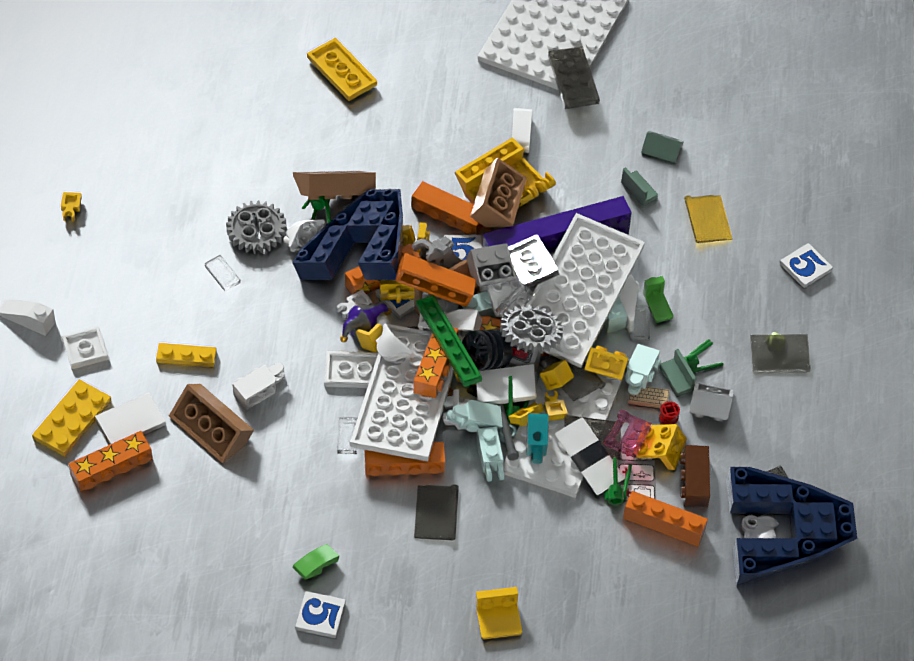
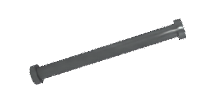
M497 404L501 406L502 431L508 450L507 458L510 461H514L519 458V453L514 446L504 404Z

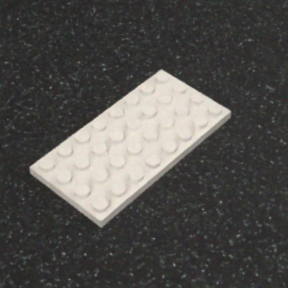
M578 213L575 214L525 307L528 308L530 304L532 308L539 306V310L546 308L547 313L552 311V316H558L557 321H562L561 326L564 328L560 344H556L555 349L550 348V352L543 349V352L582 368L590 348L597 339L645 246V242Z
M387 324L395 336L415 356L389 362L378 353L350 441V447L428 462L454 369L449 363L450 371L448 377H444L443 390L438 392L436 398L413 393L414 378L432 332Z
M549 354L543 370L551 364L563 360ZM586 358L582 368L568 363L574 377L562 387L548 391L540 377L536 385L537 399L530 400L527 408L535 402L537 405L542 403L544 408L545 392L549 396H554V391H557L558 400H564L568 417L567 419L548 421L547 454L543 456L541 464L531 463V456L526 455L527 425H519L513 440L515 449L519 453V458L510 461L506 456L503 463L504 475L576 498L584 476L555 436V433L583 417L599 440L622 381L585 371L588 358Z

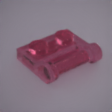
M619 410L618 418L609 436L605 437L603 443L609 448L636 458L651 429L652 423L630 415L625 410ZM624 422L629 423L621 441H616L615 439Z

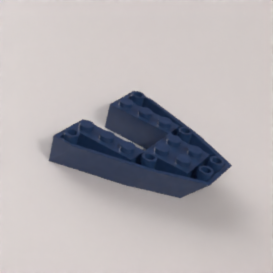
M368 189L340 211L330 223H327L299 250L292 263L300 280H333L354 243H369L358 261L365 280H395L403 248L401 190Z
M729 468L727 489L730 513L789 514L792 538H736L733 547L736 586L798 567L858 539L853 502L813 485L756 468Z

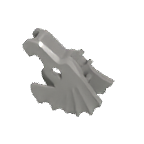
M446 236L441 240H434L432 243L426 239H420L412 245V249L415 252L420 249L419 256L423 260L447 269L463 261L451 249L455 243Z

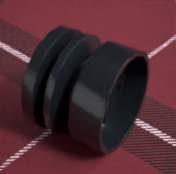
M500 329L469 331L465 335L462 344L478 371L500 369L509 365L512 359L513 347L510 346L511 342H505L506 337L501 336L502 332Z

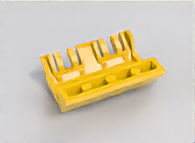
M513 137L455 171L465 197L472 204L475 203L485 169L497 157L527 178L519 207L539 196L538 192L544 193L554 187L556 181L548 172H545V178H543L523 158L524 148Z

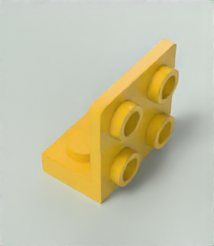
M601 346L591 347L584 370L622 381L629 358L626 357L625 353L615 351L613 354L608 352L607 348Z
M678 424L644 425L632 456L633 458H660L668 470H675L687 438Z
M517 587L476 591L475 605L481 639L522 635L517 605Z

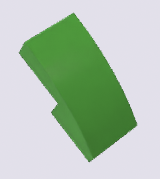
M325 544L299 559L293 565V569L306 580L321 574L323 567L338 562L340 555L328 544Z

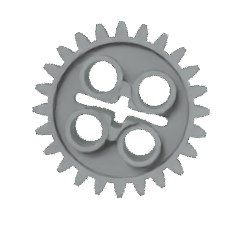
M258 200L256 204L250 201L248 206L243 203V208L236 206V211H231V216H228V222H226L229 241H233V246L239 244V250L244 247L246 252L253 249L254 254L258 249L261 253H263L264 248L271 251L270 246L272 245L276 248L277 242L282 243V237H285L287 225L284 213H280V208L274 209V204L267 206V201L263 205ZM253 215H255L257 219V227L259 230L260 239L257 238Z
M529 304L528 308L521 305L520 309L514 306L513 311L508 309V312L504 313L501 319L500 331L502 332L501 336L506 337L505 342H511V347L517 345V350L524 348L525 353L531 350L535 354L536 350L543 353V349L550 352V348L555 349L556 344L559 345L562 340L564 327L561 326L562 321H557L558 316H552V311L547 313L546 308L539 310V306L532 308Z

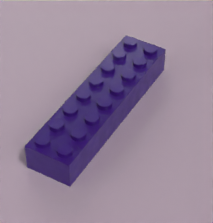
M624 196L484 233L483 247L507 243L513 267H519L517 261L519 254H529L530 250L535 247L542 246L549 257L551 253H555L576 213L629 235L632 212Z

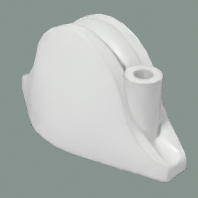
M303 220L293 224L288 228L287 236L284 237L283 242L289 244L290 251H299L326 225L325 220Z
M385 323L382 335L376 340L378 353L389 362L405 357H414L415 354L395 336Z

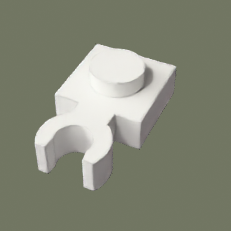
M360 290L347 297L346 303L338 304L337 311L346 310L342 313V318L346 319L349 310L357 304L373 305V302L363 290Z

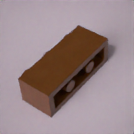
M685 445L684 453H680V464L684 465V469H681L680 481H684V486H681L680 497L684 498V506L708 507L710 501L709 446Z

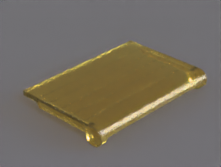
M687 195L684 197L696 243L733 239L721 195L697 197Z

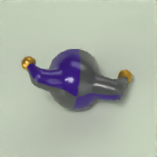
M378 302L373 305L357 304L349 310L347 320L343 324L340 341L343 343L347 342L349 333L357 337L356 331L358 329L369 332L377 325V317L383 312L385 315H390L392 309L387 307L384 302Z

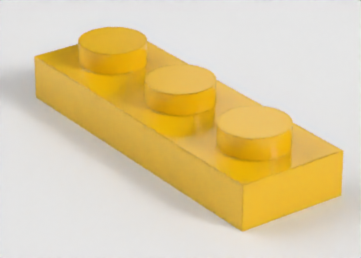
M159 343L156 363L214 368L217 349L216 347Z

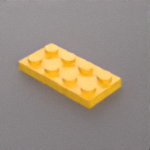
M336 37L307 53V58L348 101L378 85L377 79Z
M79 379L35 430L32 438L65 457L96 420L95 416L101 414L112 401L111 396Z

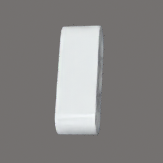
M514 108L512 137L524 148V153H529L532 109Z

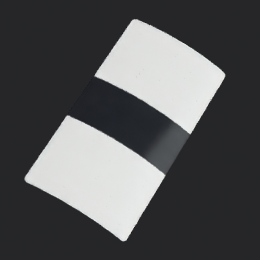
M583 417L555 433V436L596 495L601 494L609 489L610 485H613V460ZM617 467L619 483L620 481L624 480L625 477Z

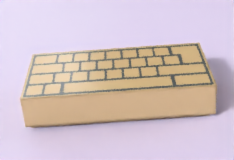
M654 387L641 388L637 395L629 394L628 404L661 408V405L668 401L669 390Z

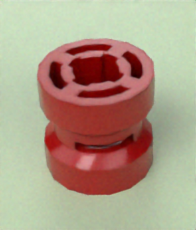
M667 401L661 405L659 423L661 425L678 423L680 414L678 404Z

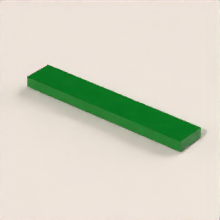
M434 295L416 300L418 310L463 387L481 382L482 376Z

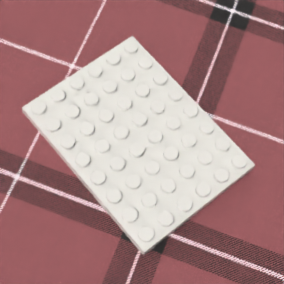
M511 0L478 54V61L575 96L629 0Z

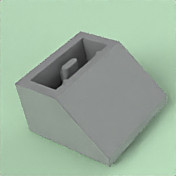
M507 243L471 249L467 254L466 259L470 274L476 279L479 287L516 280Z

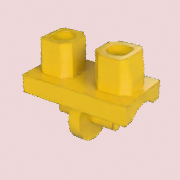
M393 280L380 281L381 300H396V303H400L402 299H415V288Z

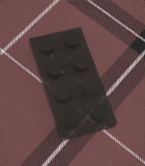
M583 46L548 51V58L564 109L599 104L600 98Z

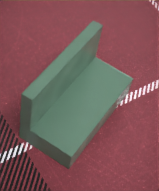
M648 131L641 153L676 163L684 141Z
M626 167L623 168L621 183L642 206L658 199V193L637 170L631 173Z
M676 349L674 358L661 363L659 369L676 397L694 391L696 377L680 350Z

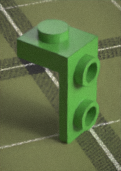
M663 276L651 277L644 282L643 295L656 323L673 319V313L663 293L665 286Z

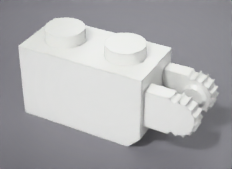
M277 362L268 368L266 365H263L232 383L233 395L246 410L276 393V384L285 377L283 364Z

